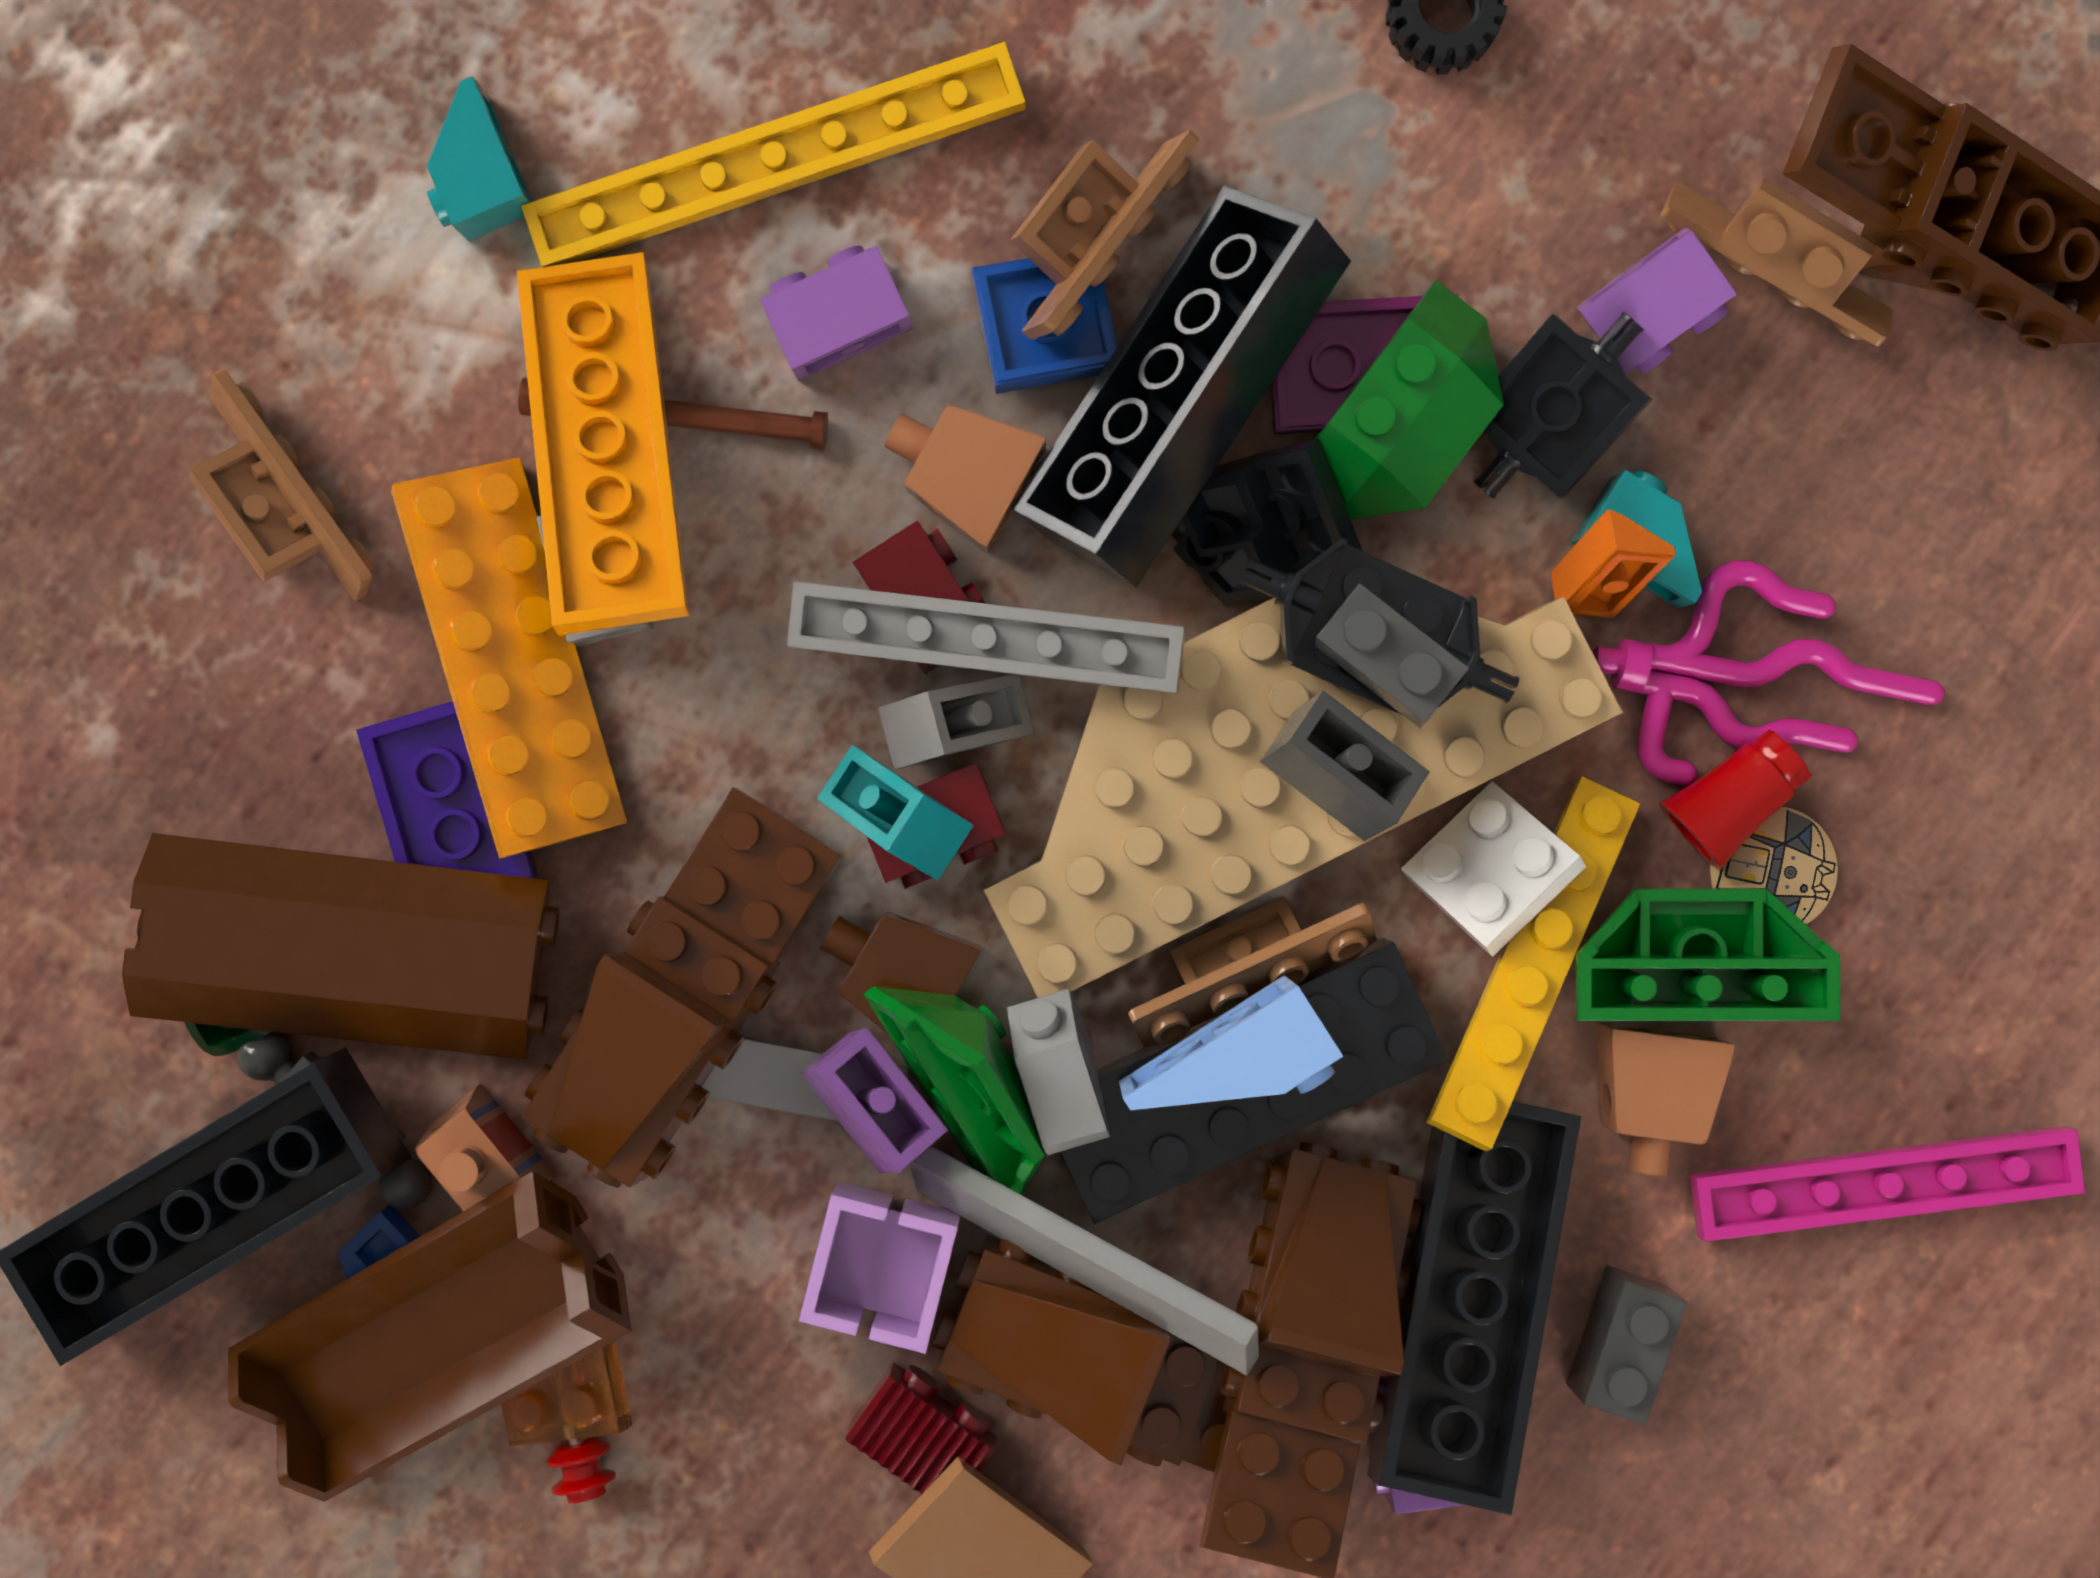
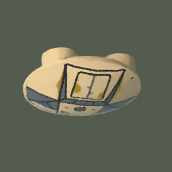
M1781 807L1771 815L1741 845L1721 871L1710 864V877L1713 888L1767 889L1805 924L1815 919L1827 906L1835 890L1838 875L1836 853L1826 832L1809 816L1787 807Z

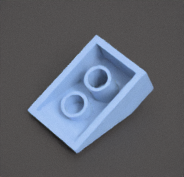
M1283 975L1121 1079L1119 1085L1123 1100L1130 1110L1286 1094L1295 1087H1297L1300 1094H1303L1318 1087L1332 1077L1335 1071L1331 1064L1342 1058L1343 1055L1299 986Z

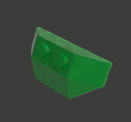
M1435 280L1315 437V439L1319 438L1351 520L1426 508L1502 408L1504 403L1487 319Z
M1634 888L1576 953V1020L1840 1021V955L1826 942H1823L1802 920L1767 889Z
M877 986L870 988L863 995L971 1168L1023 1195L1045 1157V1151L1014 1054H1008L1001 1042V1039L1006 1036L1001 1022L986 1006L981 1005L976 1009L954 995Z

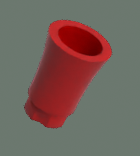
M1769 729L1752 745L1745 743L1724 762L1688 787L1659 802V805L1687 842L1709 864L1721 871L1741 845L1771 815L1795 796L1793 790L1810 779L1812 774L1799 754L1776 732Z

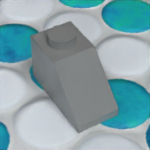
M1009 674L931 690L878 708L894 770L1035 734L1019 674Z
M1062 990L1007 1007L1014 1058L1043 1149L1047 1156L1110 1137L1092 1036L1070 990Z

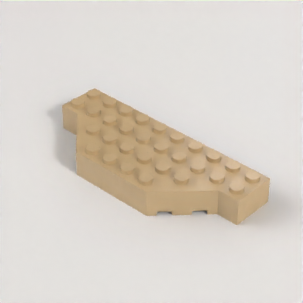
M1561 597L1546 603L1505 625L1478 617L1480 657L1484 659V663L1520 678L1517 688L1510 689L1515 691L1514 695L1508 703H1505L1503 700L1474 687L1468 690L1463 688L1438 707L1421 729L1401 714L1285 663L1282 649L1280 606L1274 604L1276 598H1272L1185 642L1178 693L1100 685L1097 689L1042 859L996 881L984 889L1037 997L1040 998L1069 989L1071 992L1623 713L1565 598ZM1323 690L1430 771L1398 823L1365 841L1260 762L1291 714Z

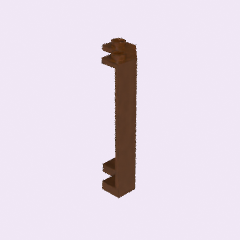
M152 833L132 888L130 908L141 909L137 925L138 940L135 948L125 949L122 979L130 1016L527 1060L532 1034H544L548 1012V997L538 996V967L543 944L555 945L560 914L559 907L549 906V880Z
M532 1171L228 1348L229 1403L235 1409L276 1425V1464L279 1483L284 1487L325 1502L631 1332L624 1274L611 1253L601 1258L597 1255L580 1227V1224L584 1223L589 1217L576 1196Z

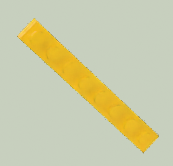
M1002 42L521 205L542 267L578 262L1026 110V103L1006 43Z

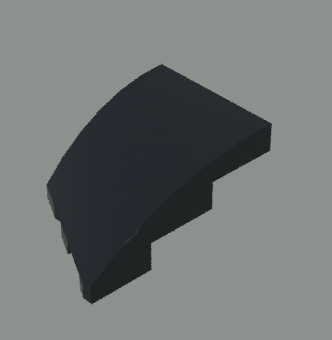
M1319 438L1283 446L1216 466L1172 533V536L1177 541L1173 550L1188 566L1200 573L1204 584L1225 606L1274 598L1245 584H1240L1252 557L1283 573L1292 572L1296 574L1341 538L1348 540L1347 545L1363 552Z

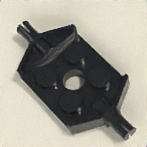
M1341 538L1296 574L1292 572L1283 573L1255 560L1253 557L1251 558L1240 584H1245L1276 598L1274 604L1280 606L1282 649L1285 663L1401 714L1315 647L1317 635L1360 583L1469 668L1439 707L1463 688L1468 690L1474 687L1503 700L1505 703H1508L1514 695L1515 691L1510 689L1517 688L1520 678L1484 663V659L1480 657L1477 598L1471 595L1465 598L1347 545L1348 540Z

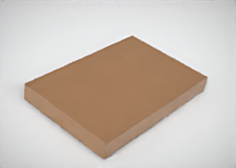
M959 1457L946 1468L869 1551L873 1565L891 1578H1081L1093 1565L1086 1550Z

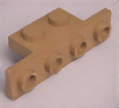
M1191 130L1166 141L1136 180L1094 140L1084 144L1013 235L1010 241L1056 283V286L1022 329V332L1030 340L1052 332L1058 336L1067 330L1077 319L1083 309V306L1078 302L1079 298L1089 285L1096 287L1114 270L1120 259L1114 253L1126 236L1132 239L1146 227L1156 212L1150 204L1162 189L1166 192L1173 188L1191 167L1192 163L1186 157L1199 141V138Z
M1762 178L1736 215L1681 182H1676L1671 189L1660 216L1669 223L1670 228L1676 234L1684 228L1692 230L1700 242L1721 253L1725 261L1733 269L1746 275L1756 274L1776 286L1779 293L1790 303L1799 307L1809 306L1831 319L1833 325L1842 334L1851 339H1865L1879 347L1888 337L1893 310L1850 284L1872 257L1875 244Z
M225 368L211 374L209 397L241 443L191 467L189 474L191 482L263 582L319 552L355 602L367 596L372 580L373 564L365 548L355 538L347 540L334 521L337 518L336 512L327 495L318 486L310 488L297 470L300 467L299 460L290 443L281 434L273 436L260 418L263 416L262 409L252 390L243 382L236 384Z
M1282 897L1170 949L1172 959L1185 985L1139 1005L1128 1012L1143 1047L1148 1048L1157 1043L1169 1044L1181 1039L1189 1032L1190 1028L1213 1017L1221 1016L1283 975L1298 985L1309 973L1332 962L1342 963L1358 957L1366 950L1367 946L1375 943L1377 940L1371 913L1365 903H1360L1302 930L1285 897Z

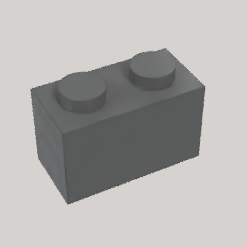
M1360 583L1317 635L1315 641L1316 648L1420 729L1469 669Z
M1324 690L1291 714L1260 761L1363 841L1398 823L1430 772Z
M1606 1265L1566 1383L1567 1386L1584 1405L1646 1425L1687 1301L1665 1284Z

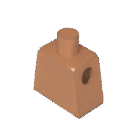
M947 405L934 429L902 413L894 423L884 447L915 463L904 483L907 491L980 550L989 554L1012 512L1011 508L1023 492L1046 450V439L1014 426Z
M1598 1022L1596 1033L1601 1123L1614 1133L1632 1136L1628 1170L1651 1176H1668L1672 1141L1705 1144L1708 1140L1734 1056L1735 1044L1716 1037Z

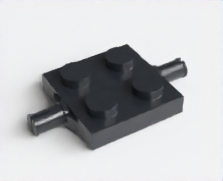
M1623 311L1616 322L1597 342L1580 336L1557 315H1550L1498 375L1504 405L1484 431L1489 434L1499 454L1482 474L1474 480L1479 488H1486L1483 492L1495 498L1497 493L1518 470L1537 477L1559 498H1564L1653 400L1627 377L1620 361L1617 360L1640 332L1644 331L1641 325L1633 321L1634 319Z

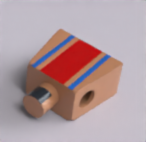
M481 1083L430 1123L415 1148L417 1156L462 1211L467 1210L532 1171L549 1181L556 1176Z

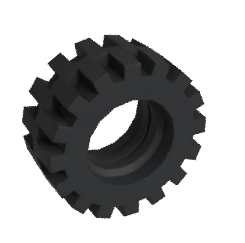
M1389 0L1386 12V25L1391 27L1388 36L1392 46L1396 44L1401 46L1399 56L1406 62L1412 57L1418 61L1416 69L1426 72L1429 66L1437 67V74H1448L1451 68L1454 67L1457 68L1458 72L1469 68L1474 60L1478 61L1487 52L1500 31L1507 6L1503 5L1504 0H1467L1471 9L1470 23L1464 30L1457 33H1444L1432 28L1424 20L1420 11L1421 0Z

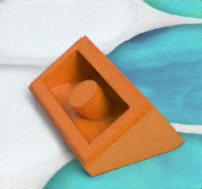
M1606 510L1553 568L1551 579L1554 599L1564 597L1573 615L1614 618L1676 556L1675 547L1626 516L1613 510Z

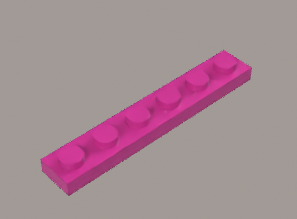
M2067 1126L1689 1174L1697 1237L1704 1242L2085 1193L2077 1129Z

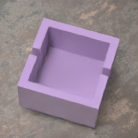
M838 1181L829 1200L799 1322L856 1336L864 1309L876 1311L869 1340L926 1354L960 1215L946 1208L907 1198L902 1210L891 1208L894 1195Z

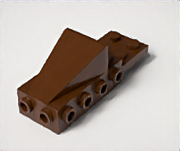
M1853 44L1832 48L1783 175L1864 224L1860 236L1875 244L1872 257L1859 274L1933 290L1951 296H1960L1975 306L1974 313L1987 321L2009 326L2020 333L2018 336L2020 342L2035 349L2052 351L2056 350L2059 344L2100 342V190L1968 103L1942 104Z
M732 787L666 895L658 896L655 903L649 900L646 901L634 915L627 929V933L632 935L633 938L625 951L604 954L598 963L584 1011L582 1009L578 1010L560 1035L559 1042L565 1045L564 1049L553 1066L545 1064L537 1072L525 1092V1097L529 1098L531 1102L521 1118L536 1127L533 1135L553 1150L566 1153L570 1149L590 1162L587 1170L598 1180L612 1187L619 1188L623 1183L630 1188L648 1178V1176L656 1179L676 1149V1146L671 1144L670 1141L682 1122L689 1125L708 1099L710 1092L702 1086L715 1065L722 1070L727 1067L744 1040V1037L738 1034L750 1012L758 1015L773 995L778 982L773 980L772 977L781 964L779 962L781 956L844 855L745 792Z
M1301 1142L1299 1150L1292 1148L1277 1156L1275 1162L1270 1161L1263 1178L1261 1199L1267 1200L1262 1226L1256 1225L1248 1249V1263L1253 1264L1249 1288L1248 1290H1242L1235 1310L1237 1314L1257 1324L1259 1357L1247 1376L1227 1364L1223 1368L1220 1394L1226 1396L1223 1412H1227L1199 1547L1321 1578H1335L1360 1444L1368 1443L1369 1432L1373 1434L1377 1432L1383 1416L1384 1396L1381 1393H1377L1379 1380L1382 1376L1402 1375L1404 1355L1399 1302L1404 1297L1409 1279V1265L1403 1263L1402 1260L1407 1237L1412 1238L1415 1235L1419 1225L1421 1201L1414 1199L1417 1181L1398 1176L1400 1167L1395 1164L1364 1158L1359 1166L1336 1160L1338 1155L1336 1149L1320 1144Z
M987 1234L979 1254L968 1250L955 1287L965 1290L956 1313L948 1310L944 1311L931 1346L941 1350L937 1371L947 1374L946 1381L950 1385L969 1394L981 1395L983 1389L1003 1396L1007 1398L1006 1405L1009 1408L1027 1417L1039 1419L1043 1413H1046L1107 1460L1122 1465L1125 1455L1128 1453L1135 1459L1154 1466H1160L1163 1460L1180 1466L1183 1460L1215 1473L1227 1412H1223L1226 1396L1220 1394V1383L1225 1363L1024 1252L1019 1246L1008 1240H1000Z

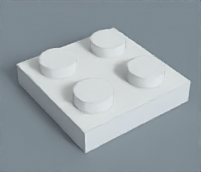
M1492 781L1416 853L1401 870L1408 880L1493 957L1586 868V865L1580 855Z

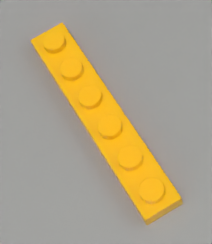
M1583 776L1575 783L1554 830V834L1581 856L1586 868L1503 947L1426 1123L1485 1152L1493 1148L1640 803Z

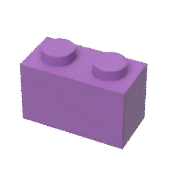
M1684 228L1578 305L1577 309L1599 339L1616 322L1623 311L1633 318V321L1641 325L1644 331L1640 332L1617 360L1620 361L1626 374L1635 367L1643 374L1660 364L1673 353L1674 350L1669 343L1691 328L1696 335L1700 334L1725 317L1729 310L1724 303L1737 294L1694 232Z
M860 245L844 249L828 260V268L808 277L805 276L804 272L785 276L770 286L771 294L759 299L798 381L913 329L909 314L877 245L865 251Z
M868 1028L848 1032L800 1072L879 1173H900L948 1131Z

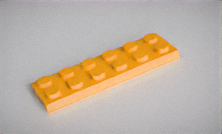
M644 252L517 270L552 627L557 635L560 636L690 616L649 268Z
M520 457L394 483L391 493L499 859L626 824L627 819L576 646L567 642L566 635L558 636L552 627L545 551L536 518L537 513Z

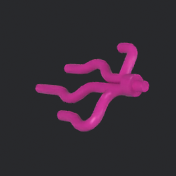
M1733 560L1716 567L1703 580L1701 585L1702 594L1695 603L1691 624L1687 633L1679 641L1670 645H1656L1624 638L1616 649L1596 646L1592 652L1602 673L1610 674V682L1613 688L1647 695L1638 736V755L1643 767L1654 778L1680 786H1689L1694 783L1698 777V770L1689 761L1668 757L1663 749L1673 700L1696 706L1703 713L1712 730L1726 744L1738 749L1745 743L1752 745L1769 729L1776 732L1788 744H1800L1840 753L1851 752L1858 744V736L1849 728L1804 719L1782 718L1759 727L1747 726L1734 716L1726 700L1711 685L1697 679L1736 687H1759L1778 679L1797 665L1812 664L1818 666L1837 684L1859 692L1924 705H1936L1945 696V689L1937 681L1857 665L1834 645L1817 639L1793 640L1777 647L1764 658L1755 662H1741L1702 654L1709 647L1716 631L1724 596L1730 588L1735 586L1750 587L1771 606L1790 613L1819 619H1826L1834 614L1836 602L1830 595L1792 587L1785 583L1770 568L1750 560Z

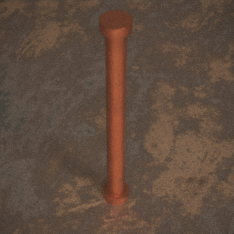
M524 377L519 388V412L521 415L531 416L527 377ZM664 400L667 426L810 442V449L824 451L826 446L828 412L814 411L813 416L808 417Z

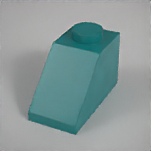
M473 76L460 81L427 163L428 171L435 185V188L427 191V195L440 223L444 227L452 224L457 231L470 241L524 218L521 205L533 202V199L489 96Z
M1624 470L1608 480L1572 539L1571 544L1575 545L1606 510L1616 511L1675 547L1676 556L1644 589L1677 609L1695 604L1702 594V589L1681 503L1666 495L1668 486L1657 477L1642 470H1635L1633 474Z
M853 744L817 798L887 852L936 880H939L974 826L946 805Z

